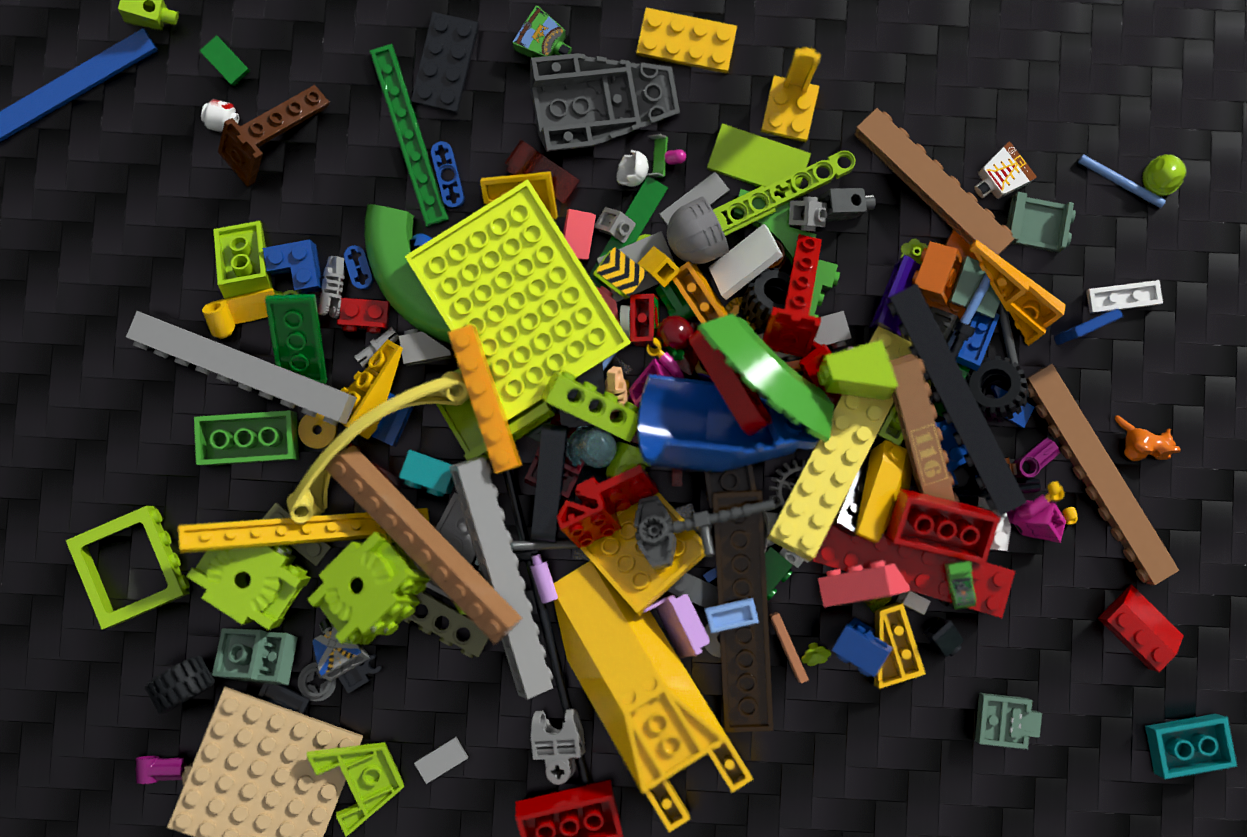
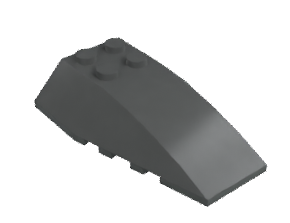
M579 53L530 59L532 102L538 136L546 152L593 147L680 113L672 67L648 63L636 64L630 63L628 60H608L607 57L600 56L596 58L587 57L585 54Z

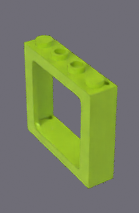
M154 506L142 507L66 540L102 630L114 627L190 594L188 579L185 575H182L179 569L181 565L179 557L176 553L172 552L170 535L167 531L163 530L161 525L162 516ZM142 523L168 586L165 590L114 611L87 545L132 525Z

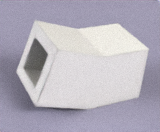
M912 591L900 593L896 600L922 615L925 614L931 602Z

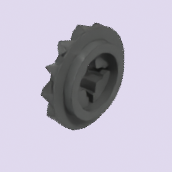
M314 662L304 667L300 672L298 688L301 694L311 701H322L330 697L336 689L337 678L320 684L319 692L317 685L308 684V682L315 679L316 673L319 678H323L319 673L317 662Z

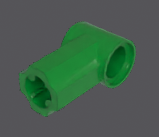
M673 280L665 288L662 285L655 288L659 298L668 309L667 313L669 316L678 315L688 322L696 318V315Z

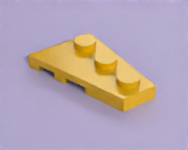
M551 171L481 178L480 184L484 204H489L528 179L551 217L557 219L558 213Z

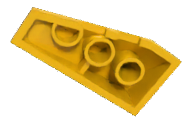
M885 440L870 451L856 535L875 543L879 542L889 524L899 489L909 490L913 472L906 448Z

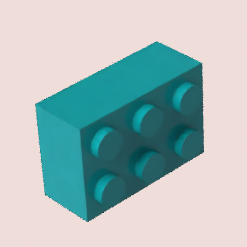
M1210 714L1145 726L1154 774L1164 779L1237 766L1228 717Z

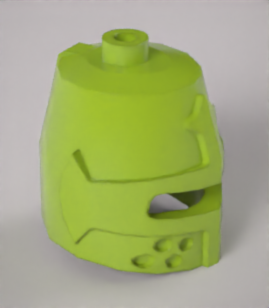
M618 441L610 455L606 476L612 478L639 464L644 470L646 467H651V465L644 462L639 448Z

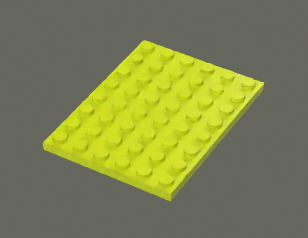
M528 179L405 256L450 330L453 331L471 324L476 327L507 421L543 399L541 395L554 370L562 373L563 370L567 371L577 378L631 344Z

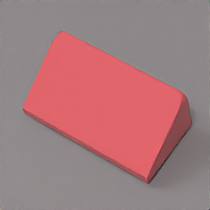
M567 209L563 236L579 261L588 260L596 215Z

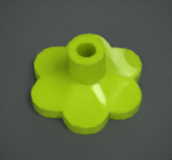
M911 239L909 243H904L901 246V258L907 255L918 264H922L920 261L923 249L928 248L925 243H920L918 239Z
M811 643L808 645L809 650L805 652L801 660L803 663H807L808 666H815L825 663L832 653L824 646L818 647L817 643Z

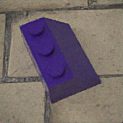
M904 255L895 263L870 328L876 330L880 326L898 336L901 335L898 325L901 323L897 315L894 317L891 315L887 303L890 302L889 296L912 285L915 271L920 270L921 265L911 257Z

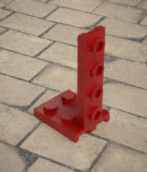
M798 235L784 309L772 308L762 341L773 351L804 358L811 350L821 322V318L810 316L809 313L822 239Z

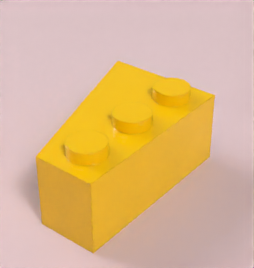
M897 602L875 609V637L887 643L893 649L878 674L874 677V686L880 689L925 675L904 605Z

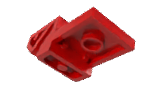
M640 464L601 483H598L593 477L578 484L574 490L582 504L579 505L566 500L557 516L560 529L578 548L586 547L602 537L611 536L615 531L622 529L617 512L629 509L632 505L638 503L639 499L651 497L659 493V490Z

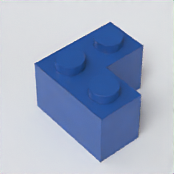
M310 239L263 248L268 273L273 276L291 273L294 290L299 294L322 291V278L316 244Z
M855 617L846 625L832 651L837 653L836 656L841 661L851 662L856 665L858 671L862 674L875 677L893 647L875 637L873 634L876 630Z

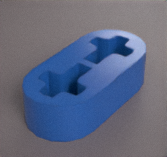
M353 245L348 247L344 253V260L351 282L357 289L367 290L371 288L374 282L367 254L360 246ZM356 251L358 254H361V256L358 257V261L360 264L359 266H356L355 261L353 259H350V257L353 256L352 252ZM359 270L362 271L364 276H368L364 285L356 281L360 278Z

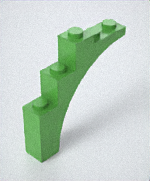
M740 189L738 197L750 191ZM755 198L752 201L753 207L759 210L763 209L766 205L762 198ZM788 202L776 208V212L751 224L757 228L765 224L769 228L773 238L783 245L785 255L792 266L798 235L816 238L817 234L789 227L790 203ZM735 208L733 217L742 219L744 217L743 210ZM818 260L810 316L818 317L815 311L817 305H822L825 294L821 290L829 291L832 286L837 285L840 272H836L837 264Z

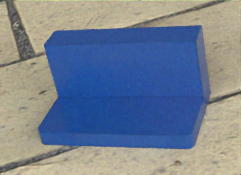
M389 393L387 400L395 397L396 395ZM414 406L382 417L371 437L396 447Z

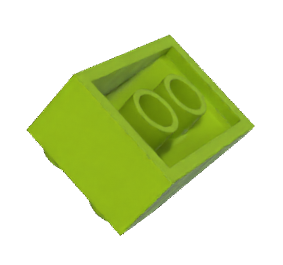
M261 221L214 229L217 281L224 299L272 288L271 274L266 270L263 248H266Z

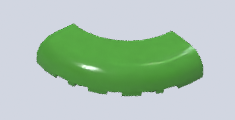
M368 204L365 216L366 252L375 281L382 294L396 312L413 327L437 340L452 344L448 332H451L450 328L405 258L407 254L414 251V246L410 240L413 237L414 216L408 211Z

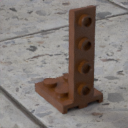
M313 85L242 126H239L233 118H230L224 122L218 153L248 187L256 181L263 156L258 147L326 109L330 102Z

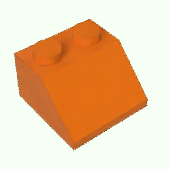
M930 241L928 248H924L920 258L922 264L920 270L915 271L912 284L918 285L923 296L948 307V301L963 260L957 248Z

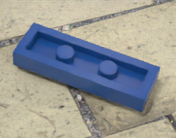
M978 313L974 314L970 326L976 330L972 338L969 337L968 341L964 342L956 358L957 363L978 371L1000 314L996 313L992 319Z

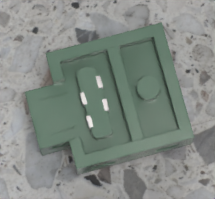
M979 693L975 741L985 745L1028 749L1029 737L1040 738L1042 713L1032 710V700L1028 698Z

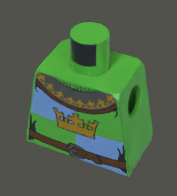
M537 5L512 42L515 51L532 58L570 54L572 51L571 47L563 43L566 37L563 27Z

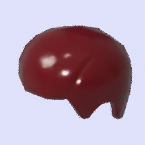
M678 315L667 316L657 326L655 337H661L665 347L685 349L690 345L688 338L694 333V330L683 317Z

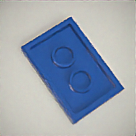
M1116 308L1054 336V341L1056 345H1060L1119 319L1123 315L1120 309Z

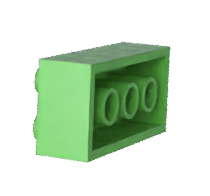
M275 411L194 417L196 465L213 466L299 460L297 412Z

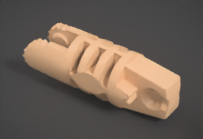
M613 366L607 372L605 389L607 392L617 396V401L625 405L626 401H628L626 381L623 378L622 368ZM619 410L612 411L609 418H617Z

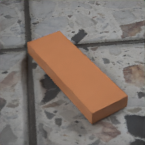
M778 612L770 614L769 619L796 680L801 684L808 681L809 679Z

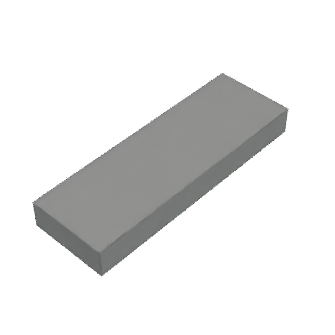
M714 172L662 211L659 216L668 226L670 218L681 206L702 196L711 206L727 194L729 188L718 174Z

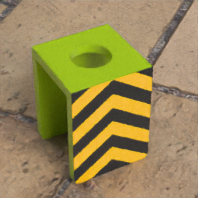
M614 247L607 253L593 272V275L621 297L627 299L648 272Z

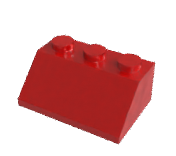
M1131 584L1098 617L1148 669L1160 672L1177 655L1184 637Z

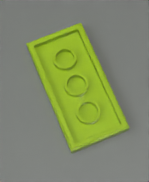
M722 124L707 169L758 187L764 186L765 188L806 168L811 153ZM802 177L795 180V185L800 188ZM787 183L789 185L788 189L780 191L778 188L776 193L784 195L786 191L791 189L790 183Z

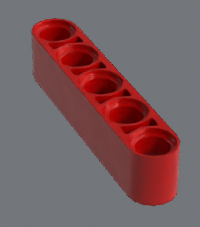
M699 329L691 334L688 339L692 348L742 430L747 435L752 436L770 424L771 416L758 394L741 379L744 374L737 373L725 362L728 357L719 349L714 350Z

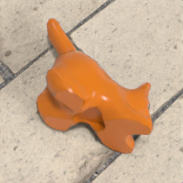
M1115 416L1114 419L1117 424L1127 431L1124 455L1129 460L1140 461L1146 458L1147 455H1152L1158 460H1166L1171 458V454L1181 451L1180 447L1176 446L1170 434V429H1167L1161 435H1155L1148 430L1135 428L1120 416Z

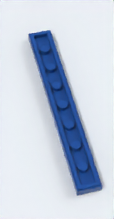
M144 28L0 111V142L157 51Z

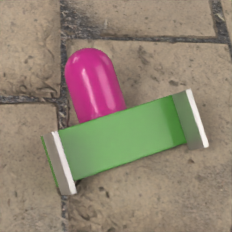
M662 134L648 136V138L655 139L653 173L647 174V176L651 178L665 177L666 163L668 165L681 164L686 160V153L681 149L667 151V136Z

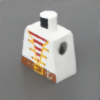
M1009 141L978 172L983 181L974 188L981 198L992 192L999 199L1029 184L1037 176Z

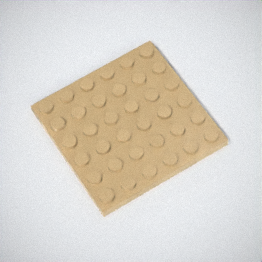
M224 687L167 828L194 837H323L346 778L340 766L316 775L307 757V752L358 746L361 744L363 735Z

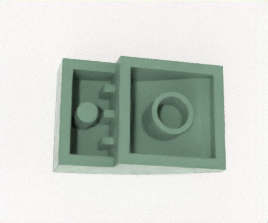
M222 628L212 676L248 682L289 685L298 637L288 633L265 632L263 630Z

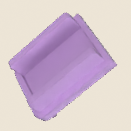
M687 594L675 598L673 595L661 598L643 611L644 613L654 607L656 608L680 658L698 655L702 653L701 648L710 643L708 635Z

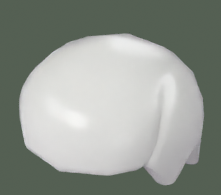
M631 150L633 155H624L620 162L617 182L625 186L635 187L644 181L649 167L645 155Z

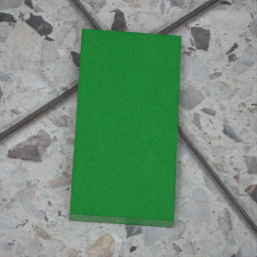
M315 294L267 295L265 303L275 365L319 383L326 384L327 374Z

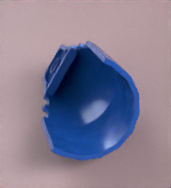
M649 374L640 398L637 420L639 451L644 462L651 466L724 472L787 456L794 453L797 448L813 449L819 439L806 431L808 427L801 423L798 425L794 424L783 412H778L763 398L760 399L771 416V423L754 435H747L738 424L714 382Z

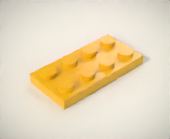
M646 8L636 55L728 73L737 26Z

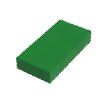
M217 35L200 50L232 86L250 72Z

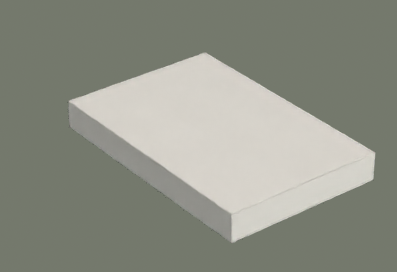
M763 224L732 248L729 253L713 263L709 270L721 296L727 300L783 255L769 228Z

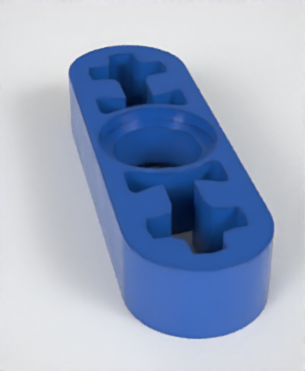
M440 141L432 146L431 155L443 202L449 209L456 210L464 204V193L453 150L447 142ZM440 148L449 151L445 154L447 163L452 161V164H443L440 155H436L440 152ZM447 169L454 172V178L449 182L443 181L441 178L442 172ZM453 186L455 195L460 196L456 199L457 203L453 204L451 200H447L451 197L449 188L444 190V187Z

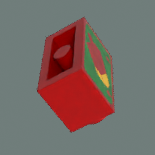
M654 293L632 294L630 296V342L636 347L647 346L648 344L656 346L653 343V338H656L655 331L660 324V299Z

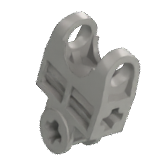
M576 709L566 710L565 723H563L562 729L552 727L549 719H546L544 711H535L532 718L531 744L533 760L545 759L547 778L554 784L565 783L576 771L575 758H580L586 752L583 727Z

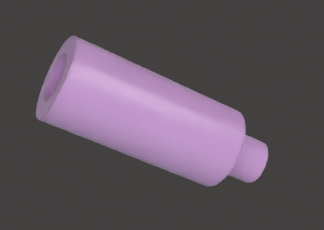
M540 554L531 556L533 565L530 568L541 603L558 599L547 561H542Z

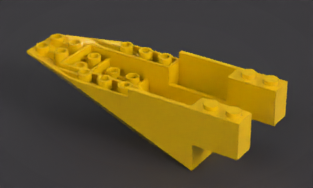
M591 560L554 583L558 599L553 601L567 661L642 793H646L669 832L690 820V814L668 777L707 753L710 755L732 792L753 780L749 770L650 610L638 615Z

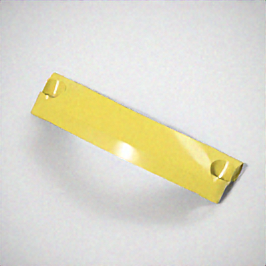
M450 371L441 378L409 389L375 407L346 428L317 458L299 483L295 492L287 498V507L292 520L296 523H304L312 516H320L325 512L327 508L328 485L331 477L325 468L339 451L344 450L366 427L390 413L411 406L423 404L458 406L467 401L470 397L462 374Z

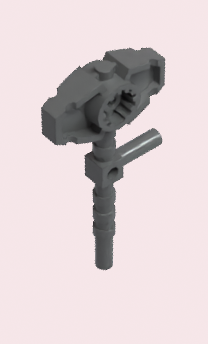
M657 495L639 499L634 527L637 530L635 532L637 544L654 570L670 567L673 563L677 543L674 533H682V531H690L697 528L698 532L700 531L705 557H712L715 555L710 534L712 524L724 523L731 519L737 520L740 517H749L752 514L776 509L774 500H768L752 505L746 504L743 507L721 510L710 515L708 511L693 514V519L688 518L684 519V521L673 522Z

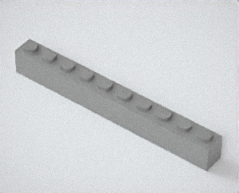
M136 311L126 338L134 340L133 345L144 350H147L148 346L155 349L154 354L164 358L172 355L176 357L174 362L187 367L189 363L197 365L195 370L207 375L210 374V371L218 374L217 379L227 383L235 380L239 382L237 387L250 392L252 388L260 390L259 396L273 400L274 396L281 399L280 404L294 409L295 405L303 407L302 413L315 417L318 413L324 416L323 421L337 426L338 422L347 424L357 399L355 396L139 311Z
M475 457L449 466L482 577L522 617L513 630L501 640L518 695L529 699L553 689L551 682L553 675L549 667L546 666L544 659L546 658V652L538 639L539 629L532 619V605L526 599L524 592L526 585L517 569L519 566L517 556L511 549L512 538L505 529L503 522L505 515L502 508L498 505L496 499L498 492L490 479V465L485 461L484 457Z

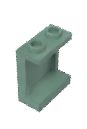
M1017 192L1011 198L1007 227L1015 238L1011 244L1058 253L1063 251L1070 245L1072 238L1069 229L1076 215V211L1073 210L1074 203L1060 204L1027 197V193Z

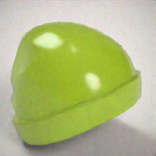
M1174 155L1158 156L1148 164L1143 172L1145 188L1158 196L1172 194L1179 188L1186 176L1185 164Z

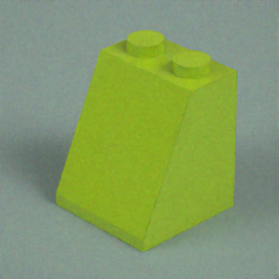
M882 340L827 355L820 365L819 372H817L819 384L821 386L824 385L826 392L887 400L890 399L898 387Z

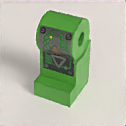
M971 561L944 564L954 608L961 609L976 606L971 575Z

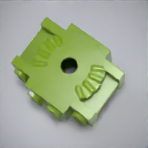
M374 532L364 543L351 542L319 574L324 583L308 598V601L313 607H320L336 628L338 633L335 637L340 644L366 645L372 642L376 635H390L398 629V624L415 612V607L420 603L415 595L421 593L426 588V584L431 578L424 571L418 569L407 553L389 534Z
M287 545L206 551L196 568H192L187 575L188 578L207 589L202 599L242 625L256 621L268 630L279 627L285 619L284 615L303 586H306L311 577L306 575L308 572L306 569L298 564L292 565L296 556L292 554L293 550ZM247 574H249L251 577L250 585L247 583L246 580Z

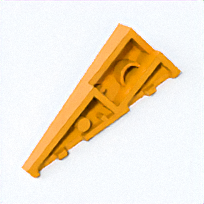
M978 240L973 242L969 250L975 254L981 270L987 274L990 279V285L1005 310L1011 314L1014 319V325L1024 336L1025 343L1028 346L1045 334L1047 327L1064 315L1065 304Z

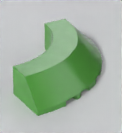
M729 314L698 326V329L714 350L719 349L728 358L725 362L737 373L744 374L741 379L754 391L757 389L764 397L768 398L767 403L778 412H783L794 424L798 425L801 423L808 427L806 431L809 434L825 442L830 439L834 404L820 387L806 380L779 358L744 319L734 314Z

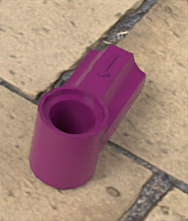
M1048 437L1044 438L1024 456L1014 461L1018 474L1015 476L1019 479L1036 476L1044 466L1060 454L1059 447ZM1024 462H1027L1030 466L1028 474L1022 469Z
M137 757L136 783L150 784L165 780H182L184 767L187 766L185 758Z

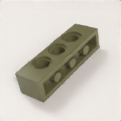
M425 591L415 595L420 601L419 604H424L428 608V614L426 617H420L416 612V606L415 612L410 617L403 619V621L410 623L412 620L419 624L418 629L429 635L433 632L441 636L439 639L441 642L451 647L453 644L462 648L460 652L470 658H473L474 655L477 657L481 655L489 638L467 615H460L456 608ZM439 616L448 618V628L442 629L438 626L437 619ZM465 627L470 631L469 640L459 638L458 631L460 628Z

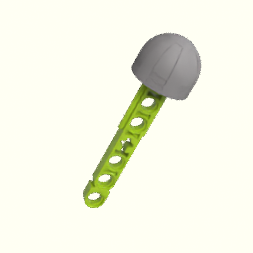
M840 151L829 156L827 160H821L765 188L761 186L715 209L711 208L703 196L681 206L670 218L667 228L669 246L677 257L692 264H704L729 253L726 235L776 212V208L830 183L834 177L838 179L849 174L855 166V156L849 151ZM846 157L850 160L851 165L848 168H841L838 165V159ZM820 167H825L830 174L827 178L822 179L817 176L816 170ZM797 178H805L808 181V186L804 189H799L795 185ZM787 183H790L791 189L785 192L784 198L775 196L778 188L780 191L788 189L789 185ZM755 198H762L766 205L763 209L759 210L753 207L752 201ZM735 208H740L744 212V217L740 220H735L730 214L731 211Z

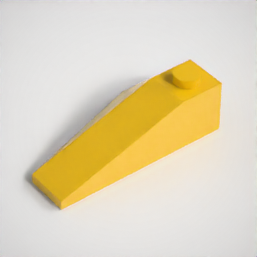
M387 340L369 359V366L362 373L358 371L353 376L355 381L348 388L343 387L340 390L357 397L347 424H343L348 428L360 417L387 401L403 350L402 347ZM382 418L366 427L359 435L369 440Z

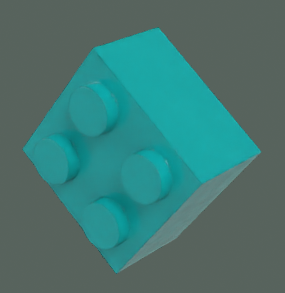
M412 450L408 451L399 478L405 479V485L417 489L425 486L428 487V493L444 497V494H451L454 487V481L449 468L452 464Z

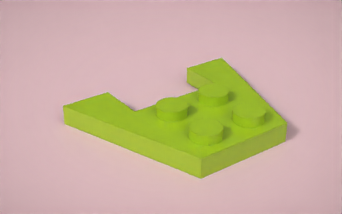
M385 742L307 752V757L316 775L340 766L357 804L336 813L337 820L346 837L404 788V782Z

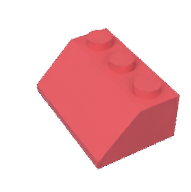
M885 561L870 563L871 568L864 570L862 565L848 567V573L841 574L840 569L827 571L826 577L818 578L824 607L891 596L910 591V587L895 564L885 565Z

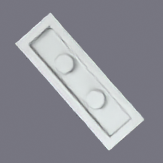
M1160 280L1086 290L1090 313L1112 311L1116 308L1122 310L1163 304Z

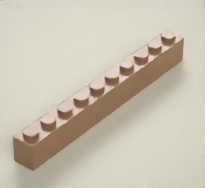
M1047 365L1026 377L1029 398L1032 397L1036 403L1035 409L1041 418H1045L1049 425V433L1054 439H1058L1062 446L1060 450L1064 457L1071 460L1074 465L1073 471L1078 479L1083 480L1087 487L1085 488L1087 495L1090 499L1096 501L1099 506L1098 512L1105 521H1108L1112 527L1110 530L1111 534L1123 545L1125 557L1130 562H1133L1137 568L1136 574L1138 578L1148 585H1156L1178 572V567L1054 365Z
M354 445L339 451L325 468L329 474L494 644L513 630L522 617Z

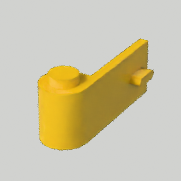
M273 288L206 304L202 308V312L212 336L219 339L227 338L234 331L235 324L268 317L265 298L267 295H275Z

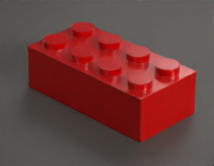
M900 488L885 534L896 544L985 564L1000 518L990 509Z
M611 780L515 802L516 821L521 837H623L621 820Z

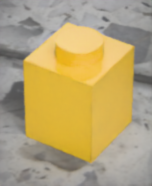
M655 246L638 262L664 288L680 272V269L674 262Z

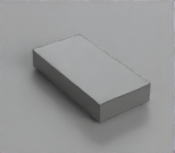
M455 737L415 761L414 764L427 784L468 759V755L458 738Z

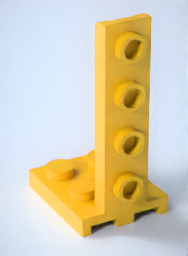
M796 48L786 78L773 77L761 132L807 142L819 86L810 84L818 66L821 54L815 53V50L811 48Z

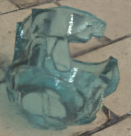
M597 426L577 427V430L566 440V454L573 466L581 465V458L586 464L594 468L607 467L617 452V445L611 433Z

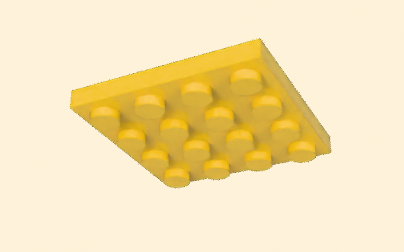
M660 493L655 494L666 508L673 522L684 521ZM636 503L627 510L617 512L622 529L615 531L611 536L602 537L591 545L581 547L580 549L634 611L640 615L644 609L653 604L705 555L701 537L694 530L674 533L677 543L672 566L654 570L637 544L635 535L637 530L634 527L635 515L638 509V503Z

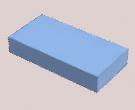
M753 598L705 608L711 633L759 623Z

